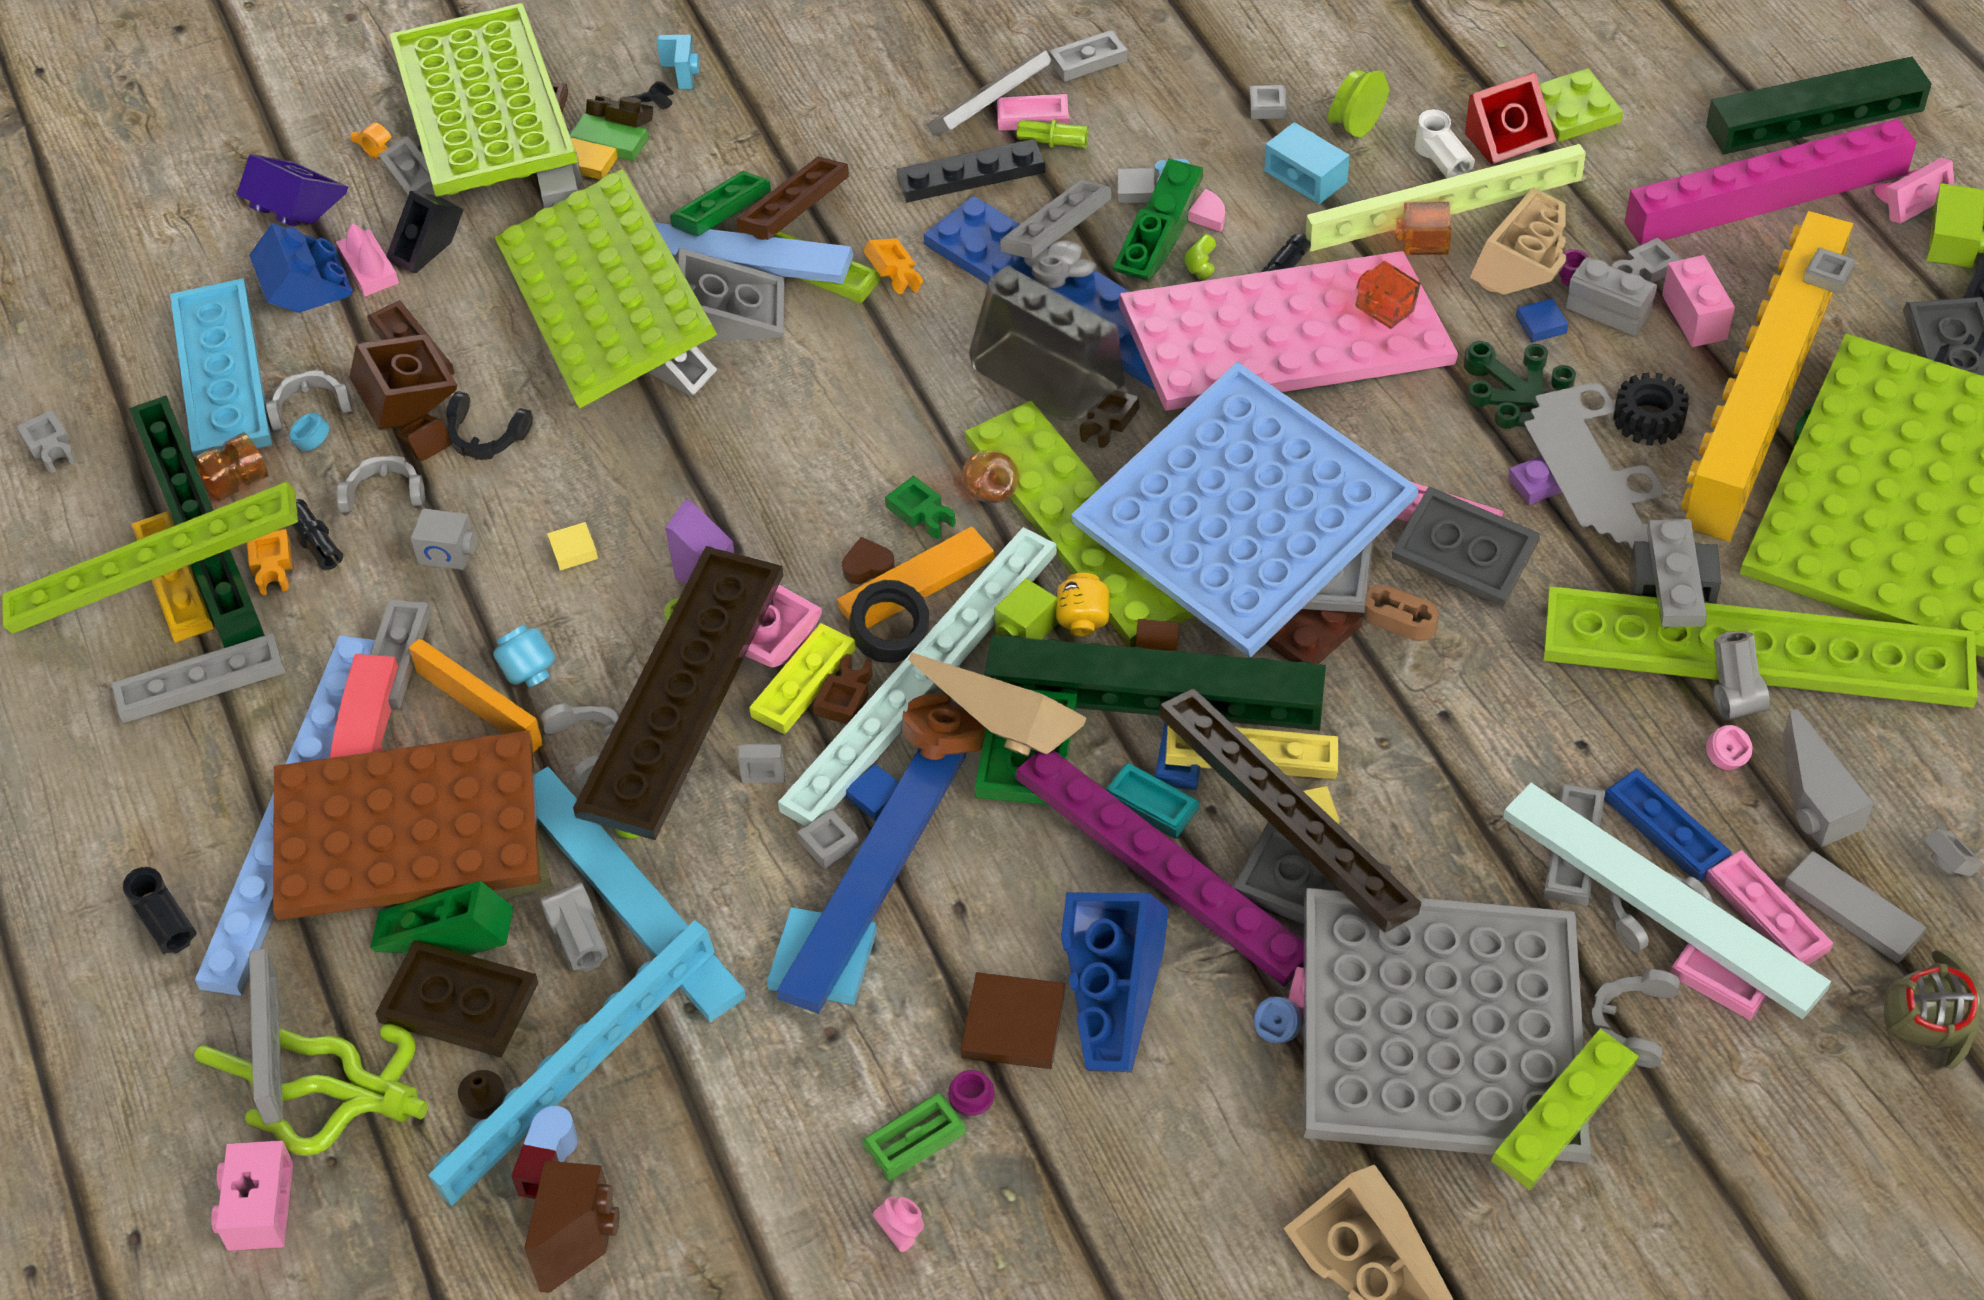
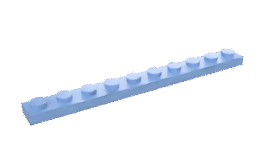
M339 635L286 764L327 759L330 757L335 726L354 655H370L375 640ZM274 792L195 978L199 990L241 996L250 975L249 951L261 948L273 919Z

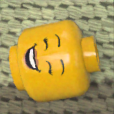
M1075 573L1068 576L1067 580L1058 586L1056 597L1058 598L1056 620L1062 627L1069 629L1070 634L1078 637L1092 636L1095 630L1101 629L1108 623L1110 591L1107 585L1100 581L1098 576L1091 573Z

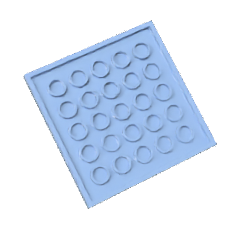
M1236 362L1072 513L1071 517L1075 526L1251 658L1418 497V487L1245 366Z

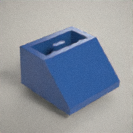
M271 223L249 254L268 303L300 313L347 298L353 292L335 246L326 239H316L302 234L295 228H285Z

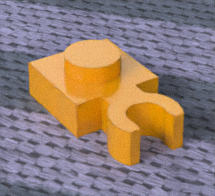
M897 238L868 240L863 252L881 277L890 276L892 287L898 294H903L907 285L914 293H918L923 283V278L918 272L913 270L916 263Z
M287 529L274 531L247 542L249 568L252 576H255V582L261 596L267 595L266 586L273 581L279 582L282 592L288 591L289 581L284 570L293 569L290 538Z

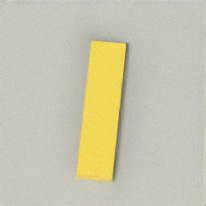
M1169 726L1167 727L1166 764L1180 766L1198 764L1202 768H1212ZM1236 727L1284 774L1336 780L1338 773V736Z

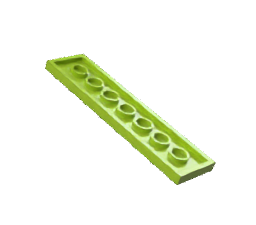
M1032 400L964 431L965 442L1004 491L1013 493L1010 498L1040 536L1056 543V556L1071 574H1094L1100 578L1101 582L1107 585L1110 591L1108 621L1129 647L1136 646L1138 619L1180 624L1194 617L1193 614L1073 524L1071 514L1100 489L1102 485Z

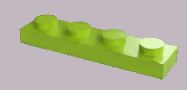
M1599 1029L1494 1152L1491 1162L1528 1190H1531L1631 1071L1639 1056L1605 1031Z

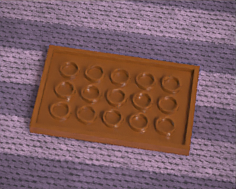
M530 730L274 766L273 913L277 921L405 903L478 881H482L492 890L541 883L533 741Z

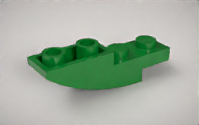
M1168 158L1146 208H1140L1113 265L1114 272L1149 281L1156 274L1185 228L1191 202L1204 176L1203 167Z

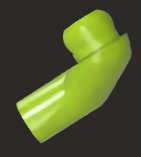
M1203 234L1186 252L1184 257V263L1191 274L1195 273L1201 281H1205L1215 271V266L1208 261V255L1215 249L1216 241L1208 234Z

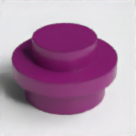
M966 1070L959 1073L953 1079L948 1089V1096L951 1106L957 1112L967 1116H975L984 1113L991 1107L995 1098L993 1083L987 1076L976 1070Z

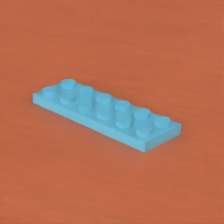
M244 278L170 294L191 451L195 462L272 445L248 290Z

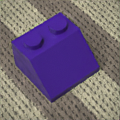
M249 154L236 195L249 200L250 208L268 214L272 211L277 214L276 220L287 225L297 226L298 221L313 224L347 193L348 186L293 161Z

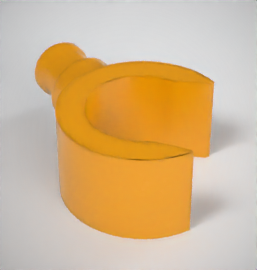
M372 122L360 132H352L350 136L353 143L361 145L363 150L375 159L379 157L378 154L388 148L385 143L392 138L382 125Z

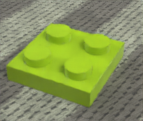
M1589 68L1539 83L1553 132L1558 142L1622 122L1624 111Z

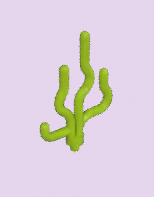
M390 1023L383 1025L380 1029L381 1038L397 1045L398 1048L380 1076L364 1070L360 1055L355 1046L344 1038L331 1035L310 1038L280 1028L281 1048L308 1056L334 1054L342 1060L344 1072L351 1082L348 1083L331 1076L318 1074L301 1077L291 1082L282 1083V1102L298 1099L312 1093H323L345 1102L331 1115L322 1130L313 1137L304 1138L298 1136L291 1125L282 1118L281 1122L265 1125L259 1110L256 1108L249 1109L246 1112L245 1122L251 1127L274 1135L277 1141L283 1140L288 1152L293 1155L311 1156L329 1149L339 1138L347 1124L354 1117L362 1113H379L398 1122H405L410 1116L423 1119L428 1111V1102L418 1099L415 1087L398 1082L416 1052L415 1039L403 1027ZM206 1045L198 1046L195 1049L194 1058L199 1063L244 1078L253 1087V1065L251 1061Z

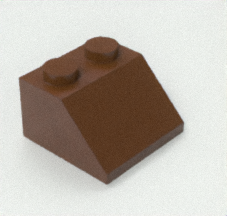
M428 334L356 344L349 378L378 429L403 426L430 412L457 389V383Z
M544 1161L524 1247L540 1292L550 1293L603 1256L607 1250L609 1236H616L620 1211L619 1207L613 1206V1187L606 1183L601 1165Z

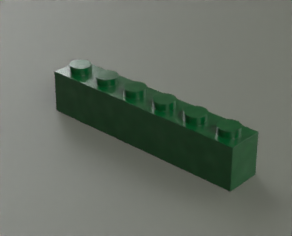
M1913 56L1711 99L1706 128L1724 155L1923 112L1932 83Z

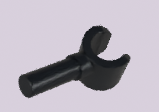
M657 81L650 87L649 91L627 97L638 98L641 100V103L654 101L661 109H667L673 104L672 100L667 96L673 95L674 92L665 83Z

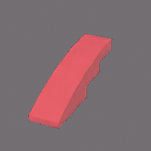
M354 655L340 705L329 758L384 751L381 743L391 714L388 699L398 670L395 657Z

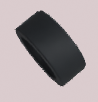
M881 580L869 584L858 594L850 614L849 632L851 637L855 639V646L865 656L878 662L895 663L902 661L908 657L926 636L929 626V609L924 597L914 587L901 581ZM881 602H892L903 606L913 618V628L906 638L897 641L883 640L874 636L865 624V615L872 605Z

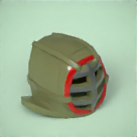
M1941 949L1932 952L1934 965L1917 970L1894 981L1887 989L1882 1002L1884 1003L1886 1031L1889 1035L1892 1034L1911 1044L1925 1046L1927 1049L1950 1048L1945 1068L1954 1069L1967 1056L1977 1035L1981 1014V998L1972 972L1955 954ZM1961 984L1965 987L1967 993L1963 992ZM1964 1002H1969L1968 1011L1963 1017Z

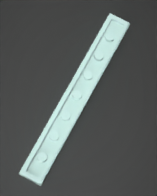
M1530 783L1504 810L1503 818L1802 1020L1828 991L1831 984L1830 980L1533 783Z

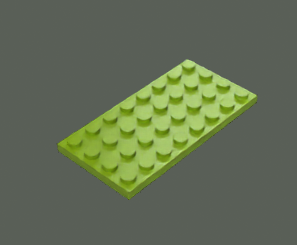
M523 3L389 34L436 197L454 195L463 190L479 186H491L496 182L513 178H525L533 173L578 163L570 134Z
M624 169L604 176L599 182L584 190L572 193L567 199L550 208L540 210L535 216L518 225H512L505 229L503 233L495 236L500 250L579 408L590 404L717 335Z

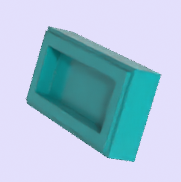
M1128 762L1105 789L1153 827L1175 839L1199 810V800Z

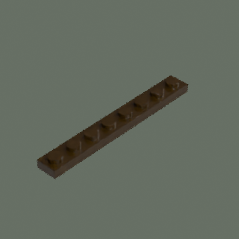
M1194 688L1160 704L1159 717L1384 933L1419 915L1422 902Z

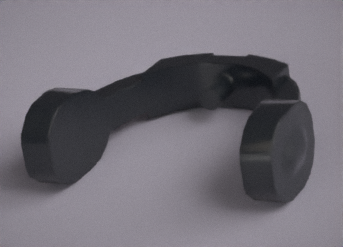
M457 391L448 403L447 418L449 420L450 442L452 447L464 457L465 455L475 458V460L492 459L495 454L505 450L515 440H524L532 426L533 415L531 411L520 408L511 418L507 431L498 440L478 444L480 440L477 437H473L471 442L468 443L458 436L459 424L463 423L470 408L469 394Z

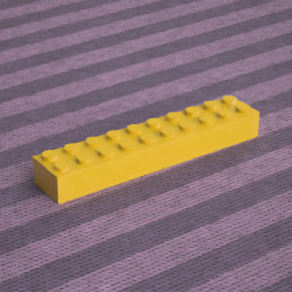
M1808 211L1803 224H1795L1788 246L1793 248L1792 250L1784 249L1778 266V271L1782 273L1781 275H1773L1768 288L1767 296L1771 297L1770 301L1763 299L1759 307L1756 322H1759L1760 325H1752L1745 343V348H1749L1748 353L1740 351L1733 374L1738 376L1734 379L1729 377L1725 386L1722 401H1726V404L1723 406L1718 404L1713 414L1710 428L1715 430L1711 433L1706 432L1701 442L1698 455L1703 456V458L1699 459V461L1693 460L1686 483L1692 484L1693 487H1687L1680 509L1687 511L1685 519H1691L1693 531L1731 542L1833 294L1832 291L1803 282L1805 271L1818 247L1845 256L1854 223Z

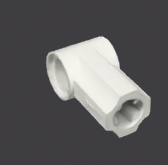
M1426 110L1421 113L1418 119L1414 146L1416 152L1423 157L1431 158L1446 178L1468 173L1473 169L1475 159L1451 131L1449 115L1440 110Z

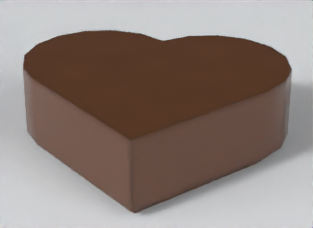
M860 537L842 561L844 578L854 584H862L895 568L892 551L863 537Z

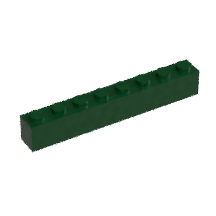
M165 395L129 408L175 525L213 511L214 509L167 396ZM230 549L191 564L224 648L265 636Z
M991 635L984 676L1025 689L1077 694V708L1156 716H1159L1160 704L1194 688L1229 722L1320 731L1326 665L1312 664L1310 662L1277 661L1267 658L1232 657L1224 654L1187 653L1180 650L1165 651L1144 649L1142 647L1109 646L1099 643L1064 642L1057 639L1041 640L1020 638L1012 635Z

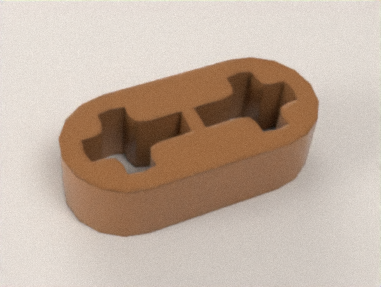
M1375 585L1367 591L1363 617L1375 626L1412 640L1422 641L1431 638L1436 633L1439 613L1436 606L1428 600L1390 586ZM1381 603H1386L1382 606V608L1375 607L1379 606ZM1419 617L1425 618L1422 619L1420 623L1414 622L1418 620Z

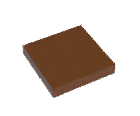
M976 972L961 1045V1058L1052 1069L1065 996V983Z

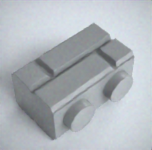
M1586 257L1570 280L1566 309L1637 336L1652 313L1657 284L1643 279L1640 275L1627 273L1609 266L1602 260Z

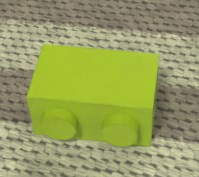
M1940 183L1932 209L1926 261L1973 268L1977 253L1984 254V231H1982V228H1984V189Z

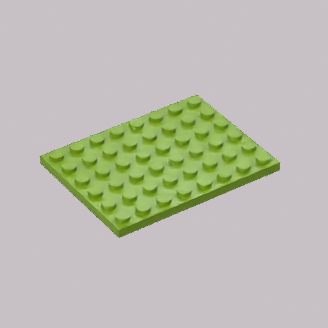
M1846 333L1745 556L1740 574L1876 621L1975 631L1976 655L1983 657L1984 376Z

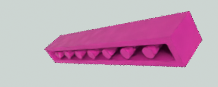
M1894 119L1631 189L1624 223L1641 246L1657 237L1664 241L1905 176L1909 171L1917 141L1899 119Z

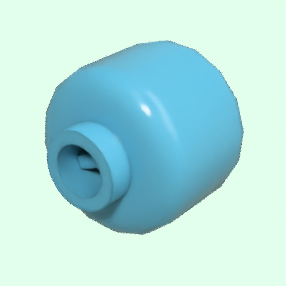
M524 624L496 640L499 646L494 650L493 656L510 684L518 685L525 682L527 687L531 688L550 677L546 669L554 664L555 654L538 628L527 629Z

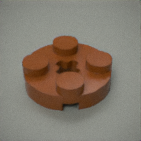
M933 693L916 697L908 703V710L906 712L903 711L901 731L907 741L921 748L920 753L923 757L939 760L944 758L946 754L980 751L986 727L958 703L950 702L951 697L948 694Z

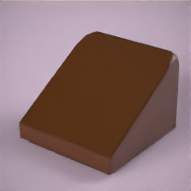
M429 414L423 415L395 432L399 440L420 461L428 459L451 445L450 436L442 420Z
M1138 619L1135 647L1165 651L1179 650V623Z

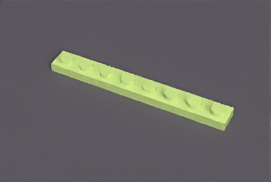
M1577 144L1308 214L1306 216L1305 235L1306 239L1311 242L1309 250L1311 252L1526 195L1532 187L1544 191L1582 181L1586 153L1581 145Z

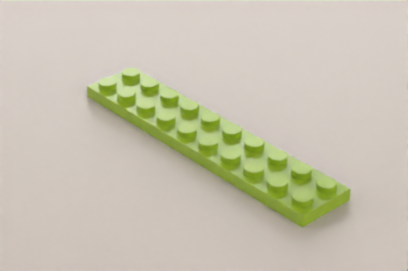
M1549 586L1543 661L1719 680L1714 639L1718 638L1719 634L1730 631H1748L1754 634L1759 675L1768 686L1974 708L1978 698L1975 631L1705 603L1707 616L1704 626L1661 627L1656 597Z

